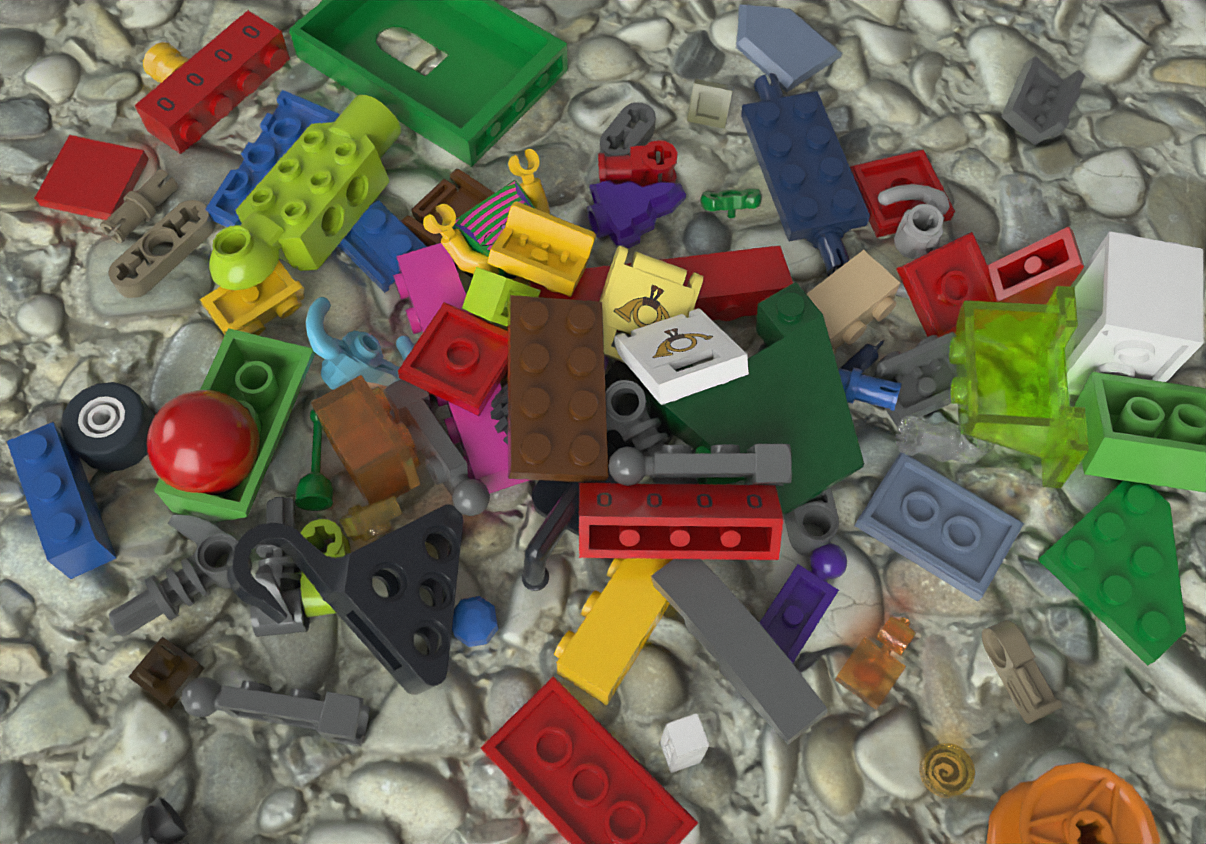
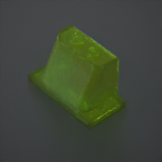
M1056 286L1047 305L964 301L957 320V337L951 338L949 348L950 364L957 365V377H953L951 382L950 400L951 404H958L960 433L1041 458L1043 487L1062 488L1089 451L1085 407L1069 406L1065 348L1078 327L1075 287Z

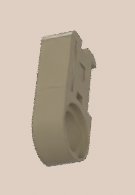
M1004 620L983 629L982 642L985 651L1023 720L1030 724L1062 708L1061 700H1056L1034 661L1036 656L1017 625L1010 620Z

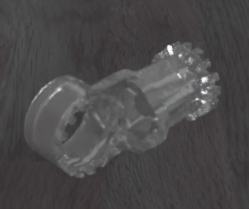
M909 415V417L906 416L904 418L905 421L900 422L902 428L899 427L898 431L901 434H896V438L900 439L896 441V445L899 446L898 451H901V453L914 456L917 453L926 454L940 462L955 460L974 464L989 453L995 445L994 436L987 425L976 418L970 417L965 418L959 424L949 422L932 424L924 422L922 418ZM965 434H968L967 437H968L969 439H970V438H973V439H974L972 442H973L974 444H977V447H975L974 445H972V444L968 441V439L965 437Z

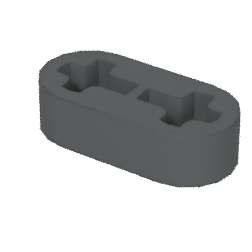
M634 102L625 106L600 138V153H604L606 156L630 155V146H645L655 132L656 113L653 108L642 102ZM631 122L637 123L633 129H631ZM622 142H624V149L618 148Z

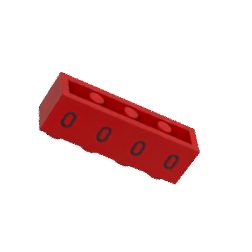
M247 10L134 105L147 131L178 153L182 154L290 60L282 31Z
M580 483L579 558L779 560L784 518L776 485L635 484L627 486L619 483Z

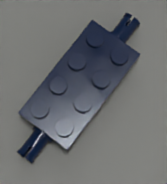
M769 74L770 85L766 75H761L754 82V89L760 101L743 104L741 118L788 241L806 239L812 243L814 248L819 249L827 275L830 276L835 272V268L838 270L850 260L842 241L844 234L851 229L867 226L870 214L818 91L784 97L776 74Z

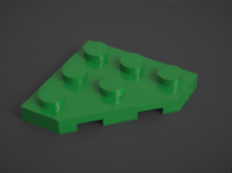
M1123 481L1038 559L1147 666L1157 661L1187 631L1171 505L1149 484Z

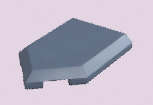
M739 4L736 48L767 76L771 73L776 74L780 87L786 93L842 56L840 50L792 9Z

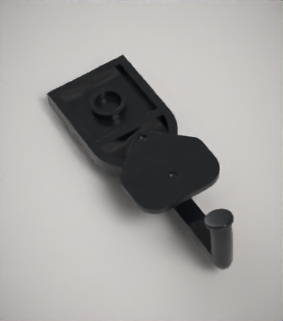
M616 360L605 375V392L612 384L621 380L632 381L643 390L642 382L624 362ZM633 393L623 395L617 403L618 414L621 416L633 414L639 406L638 395ZM651 408V419L658 418L656 413ZM662 423L657 430L659 434L666 432L669 435V439L665 442V445H668L674 435ZM611 430L607 433L608 466L609 460L615 451L623 447H635L632 442L624 443L621 434L616 430ZM608 467V478L604 483H618L610 475ZM539 480L532 491L533 507L537 513L546 519L525 549L522 582L528 590L540 591L548 584L550 578L546 568V560L566 530L579 536L580 483L598 482Z

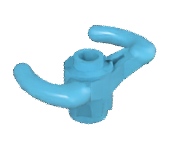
M319 297L308 309L306 317L307 336L313 351L324 358L321 376L331 389L336 392L346 393L354 391L363 382H371L388 387L392 383L401 380L398 375L400 367L383 359L381 345L373 335L354 330L347 333L342 340L332 338L324 330L323 324L324 317L331 307L329 300L325 297ZM400 336L396 340L397 349L404 362L414 345L408 336Z

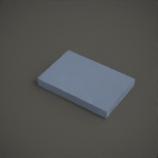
M901 451L854 526L978 602L984 596L1024 523Z

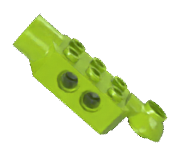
M358 95L334 122L311 124L235 210L242 224L240 226H229L215 236L209 262V270L213 281L225 289H248L261 283L271 275L279 259L284 260L292 268L299 271L318 270L390 182L381 158L401 135V127L394 114L375 98L367 95Z

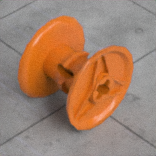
M1079 762L1055 766L1036 780L1020 782L1002 794L989 816L987 844H1160V836L1150 808L1131 784L1109 769Z

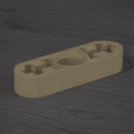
M188 200L178 204L111 264L108 272L109 279L117 291L127 298H138L145 295L213 233L215 227L209 212L205 210L207 206L197 200ZM190 219H192L193 221H198V220H199V222H197L196 224L193 223V222H191V221H189V222H187V221L190 220ZM159 243H173V247L168 253L164 255L152 254L154 247ZM147 259L151 266H148L147 263L143 260ZM128 274L138 275L135 279L126 277Z

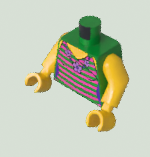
M527 149L524 151L525 157L528 160L526 170L520 166L517 155H513L509 159V170L514 175L522 178L523 182L520 185L516 180H513L457 219L453 208L449 205L440 204L436 206V211L443 220L442 225L437 223L433 215L425 216L423 223L425 229L430 233H440L442 235L441 243L462 271L474 274L476 267L509 279L517 276L510 275L500 268L487 264L491 247L506 226L509 210L514 202H520L550 214L549 203L541 180L534 176V172L538 169L540 162L539 156L534 150Z

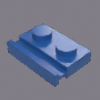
M379 200L368 207L338 245L384 293L395 282L393 275L401 273L396 256L426 248Z

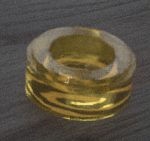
M938 744L928 750L920 761L919 772L921 780L925 787L936 796L953 798L966 792L973 784L975 778L973 761L964 749L955 744Z

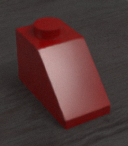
M1070 227L1062 229L987 265L997 301L1020 318L1060 301L1085 267L1073 230Z

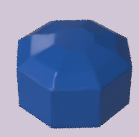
M481 596L461 599L454 608L452 632L456 639L468 647L488 644L499 629L495 606Z

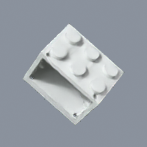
M1109 231L1059 303L1053 391L1079 396L1091 372L1167 382L1204 343L1203 249L1181 245L1176 242H1164L1137 237L1128 233Z

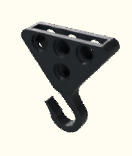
M445 504L345 556L337 558L323 554L298 530L281 523L261 524L247 531L230 551L226 566L227 578L232 590L242 601L257 607L276 623L280 624L288 615L267 587L260 584L253 577L249 568V556L252 549L261 545H274L283 549L316 588L323 601L331 606L402 688L409 694L417 695L441 684L447 676L463 515L454 505ZM425 542L435 547L438 559L429 555ZM448 543H449L450 551H449V554H448V556H447ZM373 578L379 579L385 584L387 597H382L376 593L372 585ZM420 587L426 589L431 594L432 606L427 605L422 600ZM443 589H444L445 597H444V601L442 602ZM415 634L425 640L427 655L421 654L416 649L414 644ZM439 638V648L437 650V641Z

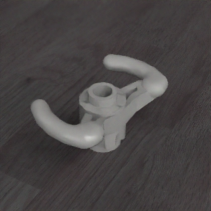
M916 184L900 185L884 190L878 196L879 203L884 206L904 200H921L925 203L915 206L912 210H907L903 215L894 237L896 249L904 257L916 259L940 247V237L944 232L942 228L943 215L949 209L947 195L935 188ZM900 281L901 284L895 296L910 299L902 281Z

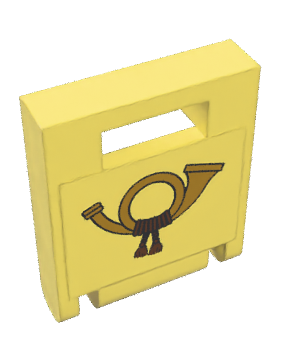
M618 246L599 301L602 302L604 356L624 362L616 348L612 347L617 330L631 335L632 330L680 314H684L689 318V311L694 310L703 282L702 275L693 273L687 287H685L683 284L687 274L686 269L639 252L634 253L631 265L627 266L624 263L628 256V248Z

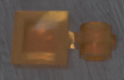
M891 615L875 638L883 646L880 648L863 637L834 680L877 710L906 668L904 664L892 657L890 653L894 651L901 656L917 633L909 627L911 622L904 617L899 620Z

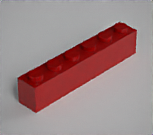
M781 245L659 259L687 270L683 284L685 287H687L693 273L703 276V282L694 310L701 309L711 320L732 321L738 317L757 315L758 303L793 284ZM611 265L586 268L571 297L560 292L550 291L543 285L528 280V286L541 290L538 297L599 302Z

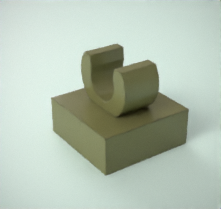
M695 79L687 122L725 129L734 86Z

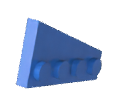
M282 90L276 98L278 103L277 109L273 114L267 113L260 123L261 134L255 143L248 142L242 151L243 162L238 169L229 171L205 210L209 212L212 220L225 227L240 226L242 223L235 210L311 124L334 122L340 114Z

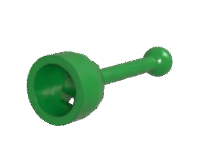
M315 407L309 414L310 420L313 422L311 473L306 474L299 480L295 491L296 506L307 511L329 509L333 505L334 494L331 481L320 473L323 423L327 420L328 414L324 408Z

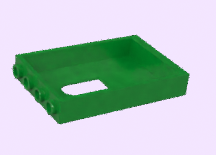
M322 0L289 29L297 58L356 95H367L380 101L394 114L399 122L471 167L568 71V49L566 42L493 0ZM403 28L438 48L448 56L427 76H424L381 50L377 45V38L387 29Z

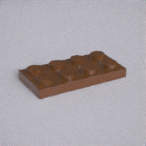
M510 295L508 301V479L604 483L608 478L602 302Z

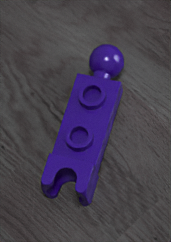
M829 543L814 549L810 556L811 571L797 564L759 622L792 663H794L839 591L827 583L828 580L840 577L847 568L845 551L839 545Z

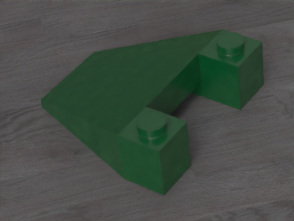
M797 282L758 303L756 332L768 347L748 358V375L662 405L642 383L643 391L650 399L651 408L666 429L681 441L690 445L695 451L700 446H704L711 451V446L739 445L740 453H747V450L755 444H790L791 483H783V486H776L781 510L784 515L792 512L864 466V460L824 316ZM689 364L687 366L675 369V371L679 372L681 370L693 367V365ZM744 477V485H748L747 477Z

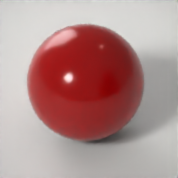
M213 390L189 391L168 401L153 418L147 435V452L150 463L157 475L166 484L184 492L204 493L212 496L225 493L243 482L253 469L260 449L259 431L250 412L233 397Z

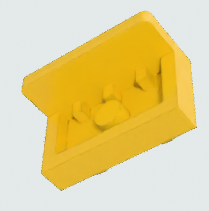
M514 202L510 207L505 228L490 249L487 264L500 268L510 275H517L543 285L550 291L560 292L571 297L586 269L596 234L593 231L520 202Z
M278 261L272 274L261 283L241 290L219 287L201 298L200 302L224 335L228 328L260 335L266 329L264 324L277 316L284 319L292 315L302 306L300 301L305 297L302 284L299 280L294 281L282 263Z

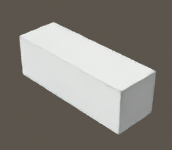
M697 713L667 723L660 741L670 773L699 764L709 747Z

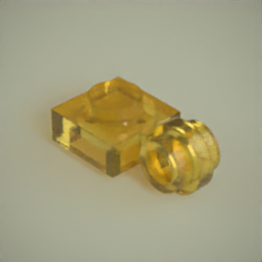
M395 496L363 507L356 504L348 508V514L342 516L339 520L347 537H350L354 542L359 539L366 542L392 529L389 520L403 513Z

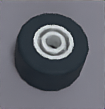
M116 382L97 383L83 389L69 401L62 414L61 431L66 444L91 468L105 472L122 471L138 464L148 455L147 435L154 415L141 396L129 386Z

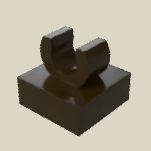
M162 636L128 678L172 709L182 697L185 686L197 678L205 667Z

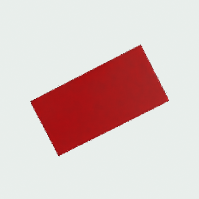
M554 676L480 747L481 751L569 844H680L699 823Z

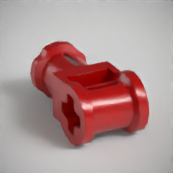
M656 140L645 146H630V155L606 156L604 153H598L599 182L610 180L615 184L632 181L638 185L647 186L658 182V174H662V182L676 183L677 175L674 167L678 159L677 150L667 141ZM657 152H660V162H656Z

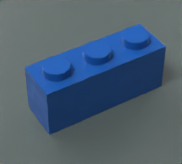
M51 422L8 440L7 444L47 561L68 578L73 579L117 559L80 457L66 444L59 427L54 422Z

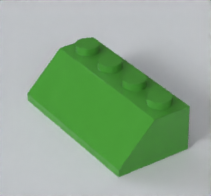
M228 328L200 390H213L227 394L246 407L254 418L259 431L260 449L258 458L253 469L243 482L219 495L212 496L204 493L184 492L169 486L159 478L154 491L172 512L195 516L214 523L248 517L316 354L312 348Z

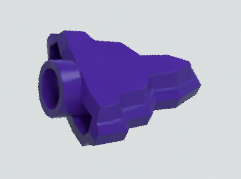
M607 180L590 184L589 189L594 204L587 206V215L591 228L597 238L609 235L616 248L622 246L629 249L640 244L642 235L654 230L657 218L672 213L686 199V193L680 183L656 182L647 186H641L632 181L615 184Z

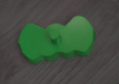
M754 188L743 191L724 190L719 193L706 191L702 193L700 204L707 211L728 210V218H736V209H756L760 207L762 193L759 189Z

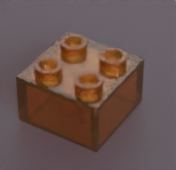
M362 375L310 402L330 445L372 512L420 485L415 468L419 467L421 462L413 449L415 443L402 422L395 423L389 413L392 411V408L378 386L371 390Z

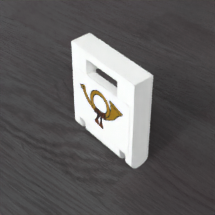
M699 308L689 311V318L684 314H680L632 330L631 337L629 338L624 333L614 337L615 347L619 356L661 405L749 374L747 353ZM713 357V360L681 370L679 372L675 371V369Z

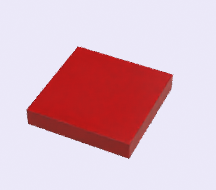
M69 135L34 198L41 207L106 220L125 203L124 196L133 191L149 158L145 151L141 149Z
M924 149L850 166L870 214L869 223L876 238L895 234L905 212L912 210L919 204H925L921 200H904L884 206L878 201L880 192L895 186L916 184L929 186L946 194ZM950 200L949 209L943 215V222L952 220L955 213Z
M973 232L965 234L896 268L927 337L937 335L939 338L951 332L957 335L1007 309L997 301L987 263Z
M443 302L398 369L399 378L480 416L508 371V331Z

